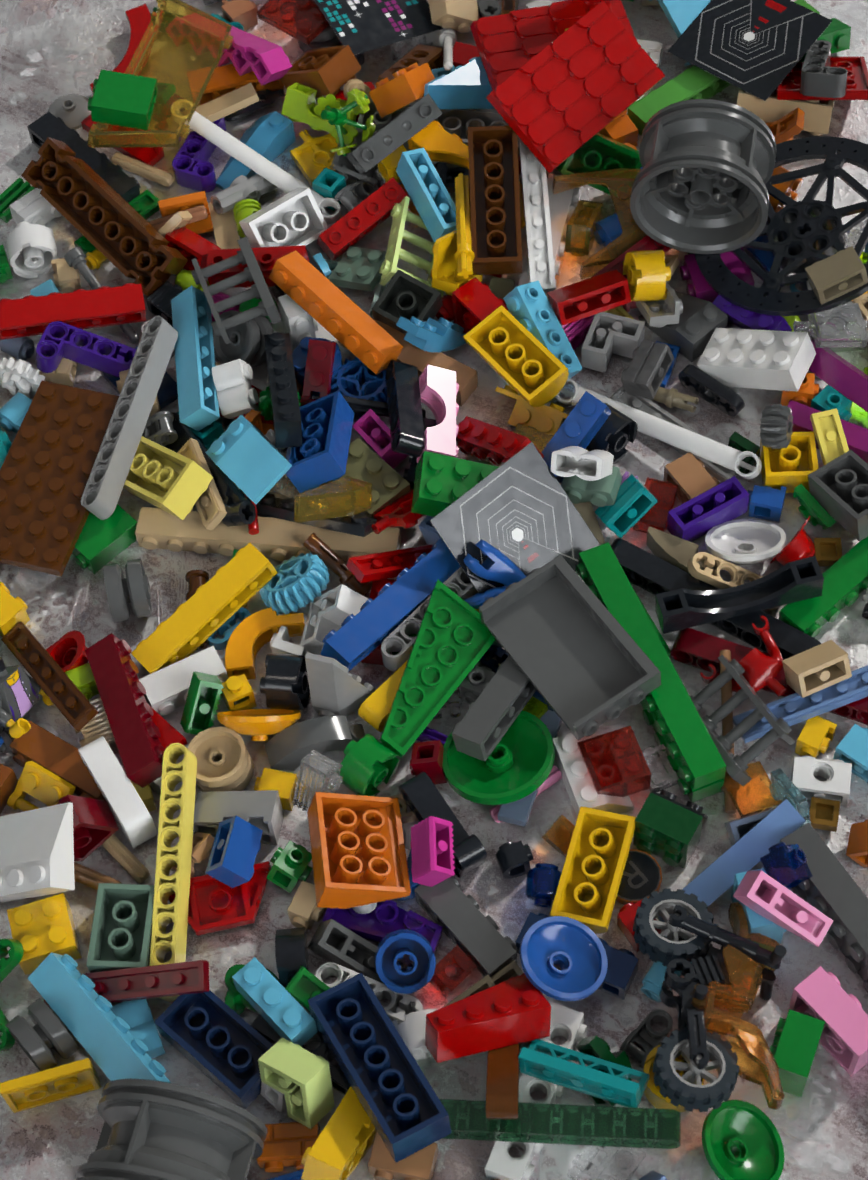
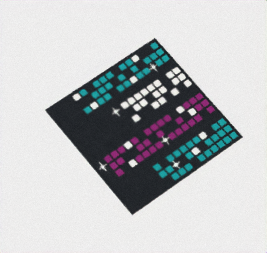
M314 0L341 43L349 45L354 55L445 29L442 26L432 24L430 7L427 0Z

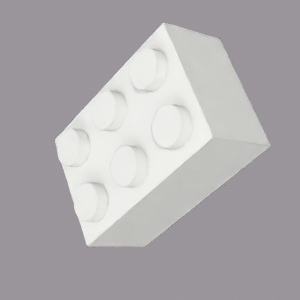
M297 188L239 222L252 248L306 246L318 239L319 235L328 229L326 221L309 188Z

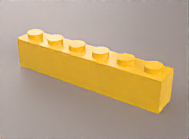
M248 543L245 547L238 550L225 566L220 567L207 583L201 585L192 597L185 603L180 604L166 621L161 622L149 637L142 640L131 654L150 674L189 657L278 572L255 546Z

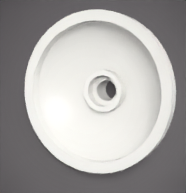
M756 519L727 521L711 528L705 536V546L710 553L738 565H752L771 559L786 545V534L782 528L773 523Z

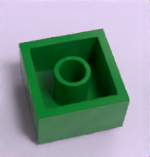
M789 1009L786 1019L780 1017L763 1073L768 1075L767 1086L802 1097L825 1021Z

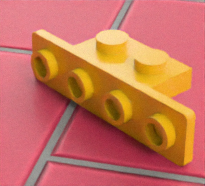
M505 385L504 389L498 386L495 389L496 392L517 400L508 424L547 440L552 439L569 415L564 413V407L551 403L549 407L546 405L532 407L509 385Z

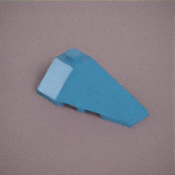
M473 57L464 66L459 65L454 68L455 71L447 75L443 74L424 86V96L429 94L439 109H495L486 99L488 94L492 92V88L481 57Z
M277 111L261 116L245 130L240 141L273 162L296 141L293 121ZM231 156L217 179L216 186L224 190L230 187L237 177L245 175L249 178L257 173Z

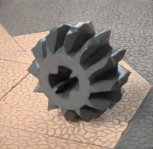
M782 404L767 405L760 419L761 443L763 446L771 449L787 448L793 434L792 410L788 406H782Z

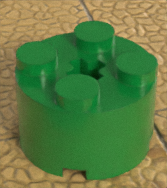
M366 734L358 742L352 740L344 749L346 756L342 763L335 768L333 776L357 795L377 796L381 792L377 787L382 782L387 785L396 772L399 764L398 755L374 736Z

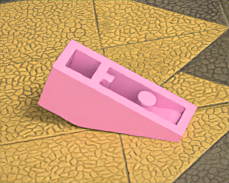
M762 870L747 871L733 895L734 898L757 914L816 947L820 946L833 923L832 919Z

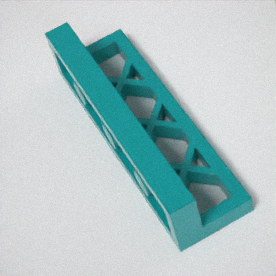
M539 1039L532 1040L529 1048L522 1047L518 1056L520 1072L522 1074L635 1110L638 1109L649 1081L648 1073ZM537 1049L544 1052L550 1053V1055L538 1052ZM570 1060L576 1061V1062H578L579 1064L570 1062ZM599 1069L605 1070V1071H607L608 1073H605V1072H602V1071H598V1070H599ZM630 1078V1079L639 1081V1083H636V1082H633V1081H630V1080H627V1079Z

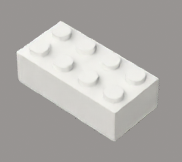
M716 327L697 366L700 370L727 387L798 392L816 352L808 332Z

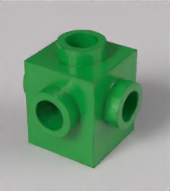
M289 840L284 849L278 847L270 862L273 863V866L266 879L291 893L299 880L306 881L313 869L309 866L312 860V853L308 852L302 845Z

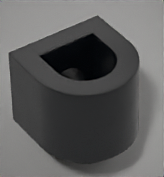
M522 841L515 843L507 842L501 845L495 854L504 878L512 879L531 872L530 861L534 859L528 844L523 845Z

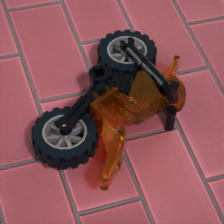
M671 888L663 889L660 893L658 891L652 892L649 898L645 897L641 901L640 907L637 909L633 925V932H635L634 940L636 944L639 943L640 951L650 956V960L655 963L657 961L662 962V965L667 967L660 990V999L663 1004L670 1008H676L678 1012V1029L672 1031L669 1038L667 1036L663 1038L660 1047L657 1049L653 1064L654 1082L656 1086L659 1085V1092L664 1098L668 1097L671 1099L670 1103L676 1107L681 1105L685 1107L684 1110L693 1112V1109H699V1112H707L711 1107L713 1109L719 1108L722 1101H728L735 1088L739 1074L741 1078L761 1085L769 1109L778 1110L784 1099L778 1073L779 1067L760 1028L758 1029L757 1026L742 1020L741 1017L751 1010L760 985V998L763 1000L771 998L773 983L776 980L774 971L780 968L781 960L787 952L786 948L779 945L774 939L762 934H749L746 916L739 902L731 903L728 910L732 933L718 927L719 925L712 924L714 920L712 912H708L707 904L704 901L700 902L697 900L698 897L692 893L688 895L681 889L671 891ZM661 916L665 922L657 921L654 919ZM655 928H656V929H661V930H664V931L659 934V933L655 930ZM711 942L721 945V948L717 949L713 947V944H711ZM675 971H680L681 975H682V976H685V977L682 978V977L678 976L677 974H675L674 972H675ZM670 988L676 991L679 996H674L673 992L669 991ZM681 1055L682 1062L674 1061L677 1057ZM717 1069L718 1078L707 1070ZM676 1070H682L683 1075L680 1077ZM703 1079L710 1082V1084L702 1085Z

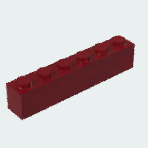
M111 633L87 648L85 652L127 778L144 788L162 776L165 748L161 745L159 739L161 733L151 717L154 715L153 710L144 697L146 690L137 677L139 670L130 657L132 650L124 639L120 640Z

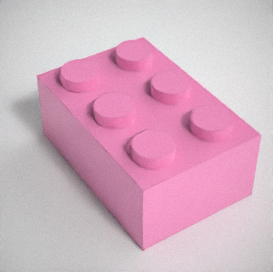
M820 966L794 988L789 1009L825 1021L819 1043L852 1077L868 1064V1015L862 1009L860 1001L854 995H848L840 987L841 984L838 978L833 973L826 972Z

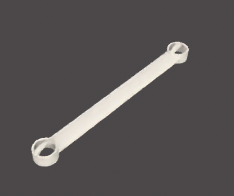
M179 101L172 107V116L176 125L189 127L287 194L297 188H309L197 113L191 102ZM188 110L192 113L190 116L185 117L180 111ZM309 188L326 224L337 222L341 216L339 202L333 198H324ZM324 207H333L337 211L330 215Z
M570 378L567 379L565 385L573 384L575 386V393L562 388L555 396L562 404L575 406L587 391L601 402L609 404L635 421L638 425L637 431L733 470L744 479H754L762 470V462L753 452H742L579 386L578 383ZM560 393L572 398L564 400L561 398ZM746 457H754L757 463L756 467L742 460ZM739 466L748 469L752 472L747 474L742 473L739 470Z

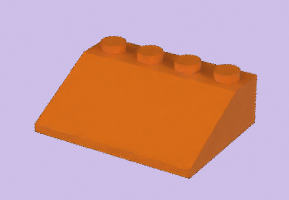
M315 792L307 814L317 907L348 909L410 896L411 888L398 798Z

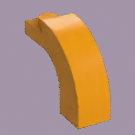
M269 607L245 618L234 629L226 646L225 666L228 678L245 674L247 680L256 679L255 659L259 650L271 641L273 634L278 633L282 625L288 628L289 637L302 636L305 627L304 613L290 612L289 614L278 615L276 611Z

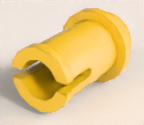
M98 249L92 253H86V265L90 270L99 269L100 264L107 260Z

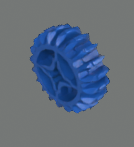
M354 356L352 361L345 359L344 365L341 364V369L337 372V376L332 378L330 394L339 390L342 396L387 403L386 369L376 375L356 356ZM357 413L359 418H361L363 414Z

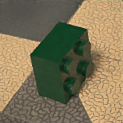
M650 792L635 819L636 828L633 845L638 850L662 858L670 866H679L685 869L700 842L703 816Z

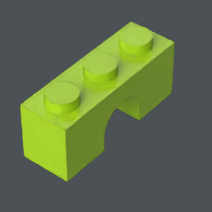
M297 82L289 86L286 91L281 114L288 116L293 122L306 123L314 130H324L333 136L332 131L336 128L335 125L329 124L328 120H321L320 116L316 115L313 111L316 105L317 90ZM338 98L336 100L340 103V108L347 105L346 101ZM352 109L347 112V119L356 122L357 115L354 114Z

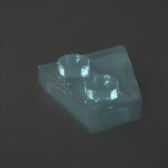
M780 768L770 772L772 784L769 785V789L774 800L781 804L787 799L806 820L799 828L807 823L811 824L806 797Z

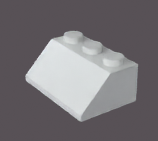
M572 733L552 738L555 749V762L562 773V780L576 817H578L581 806L618 814L634 810L605 735L594 733L591 736H584L577 740Z

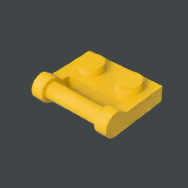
M28 761L25 763L16 788L10 795L7 805L14 810L20 809L23 812L38 809L37 806L25 800L26 794L31 795L47 806L57 805L62 797L73 795L76 786L34 761Z

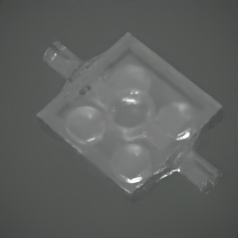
M845 303L829 310L808 314L809 321H794L793 323L794 332L809 331L814 338L816 348L866 347L868 342L866 331H868V321H865L862 317L858 303Z

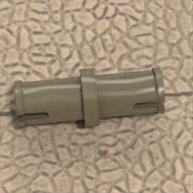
M659 387L653 401L666 404L667 408L676 407L694 413L697 407L689 405L687 402L698 404L699 398L680 393L676 388L666 389Z

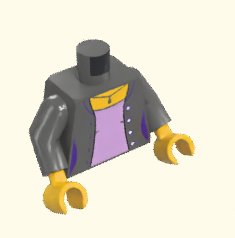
M0 657V727L6 728L8 726L10 736L20 738L31 729L30 723L22 717L40 700L38 695L42 696V700L46 705L52 706L54 703L36 681L25 673L20 665L5 667L2 657Z

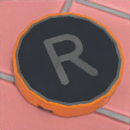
M629 850L616 898L617 902L624 905L630 902L635 904L645 897L649 898L650 894L654 891L659 893L662 873L661 867L654 857L641 850Z

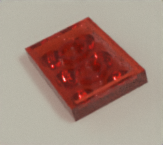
M269 0L257 11L259 19L307 45L329 25L314 0Z

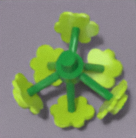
M353 88L347 93V105L340 108V103L336 101V97L333 94H327L325 98L319 97L317 99L318 104L313 108L314 113L320 116L321 120H328L329 124L335 125L336 128L332 131V135L336 139V143L340 144V147L331 149L330 152L337 151V155L346 156L347 153H351L352 147L357 146V143L352 144L354 137L358 136L356 128L363 130V142L367 141L368 137H372L376 131V124L372 123L373 115H370L367 119L366 125L347 119V112L352 109L356 115H364L370 110L368 96L359 89Z

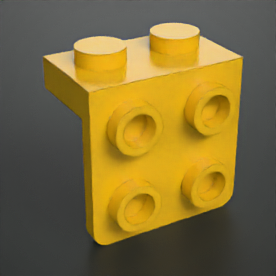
M456 230L438 238L432 249L434 259L431 269V287L445 291V294L451 296L453 291L476 277L480 282L483 279V275H469L468 279L458 276V266L455 260V253L457 251Z

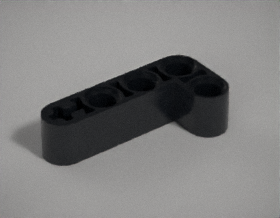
M424 771L398 786L402 797L419 822L429 818V816L452 822V829L454 830L452 831L454 835L452 837L454 840L452 843L454 847L452 849L454 850L453 855L455 857L453 858L455 862L453 864L455 867L453 871L458 878H462L485 862L487 853L481 841L474 834L468 835Z

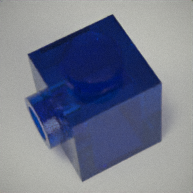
M785 842L775 844L768 849L769 854L760 858L767 875L787 889H791L813 877L807 865V857L798 844L786 845Z

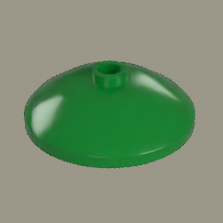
M728 1100L722 1102L719 1108L712 1109L708 1113L702 1127V1146L710 1167L720 1180H778L784 1167L782 1140L775 1125L762 1110L742 1100Z

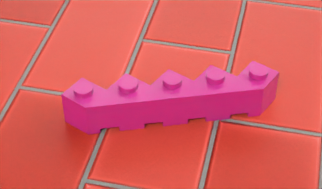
M198 11L175 18L167 28L177 49L191 44L198 58L211 53L219 67L232 62L240 76L253 71L261 85L282 78L293 67L281 46Z

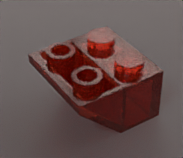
M631 725L577 742L597 794L625 797L650 789L651 772Z

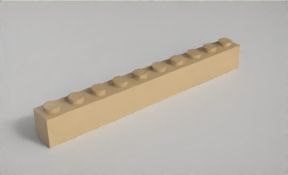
M141 507L135 531L139 547L149 550L157 548L168 549L173 552L192 551L198 554L215 553L223 556H232L234 549L240 550L248 543H251L266 558H272L277 561L289 560L292 556L298 557L301 553L305 555L311 553L302 545L312 533H315L319 539L346 563L350 557L400 550L401 547L400 528L388 527L380 532V534L372 532L365 537H360L279 518L258 516L259 533L251 535L248 531V524L228 527L221 521L211 531L205 529L198 511H191L184 520H181L160 508Z

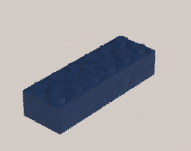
M362 973L307 1000L317 1029L395 1163L452 1133L449 1114Z

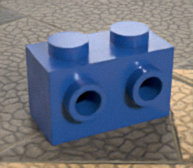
M233 816L220 822L205 873L231 888L249 882L254 874L253 866L256 855L261 848L260 840L263 830L238 816Z

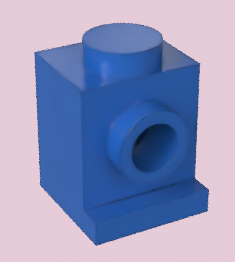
M754 485L753 491L748 490L750 495L748 516L779 523L787 487L781 486V490L770 486Z

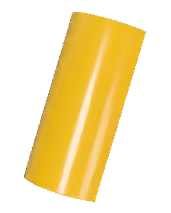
M502 305L463 336L465 342L532 407H540L552 400L561 391L568 379V368Z
M580 807L550 916H563L575 919L589 927L596 934H603L608 931L636 828V817Z

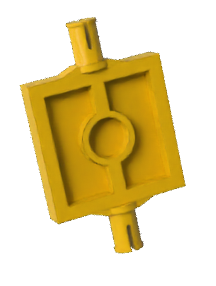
M304 129V132L302 130L299 133L304 143L290 150V155L312 187V182L325 167L330 168L335 152H330V150L337 148L338 144L336 139L331 136V133L322 137L312 138L308 130Z

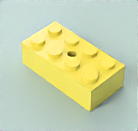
M142 436L123 488L144 501L184 520L192 511L194 504L201 494L207 490L213 476L193 460Z

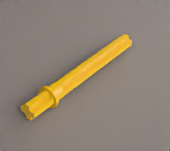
M460 173L458 177H455L457 234L455 260L458 266V276L468 279L469 275H473L472 261L475 258L471 240L470 186L468 175Z

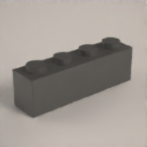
M510 656L499 665L496 674L490 682L484 685L482 693L475 702L470 704L467 713L460 722L456 723L452 732L457 751L484 762L537 690Z
M454 876L433 887L421 884L414 889L416 902L436 924L443 927V932L483 977L486 975L492 977L514 960L517 963L516 951L518 948L508 936L504 938L497 931L499 928L496 922L489 915L485 917L478 910L480 907L477 901L471 895L466 896L460 890L461 885Z

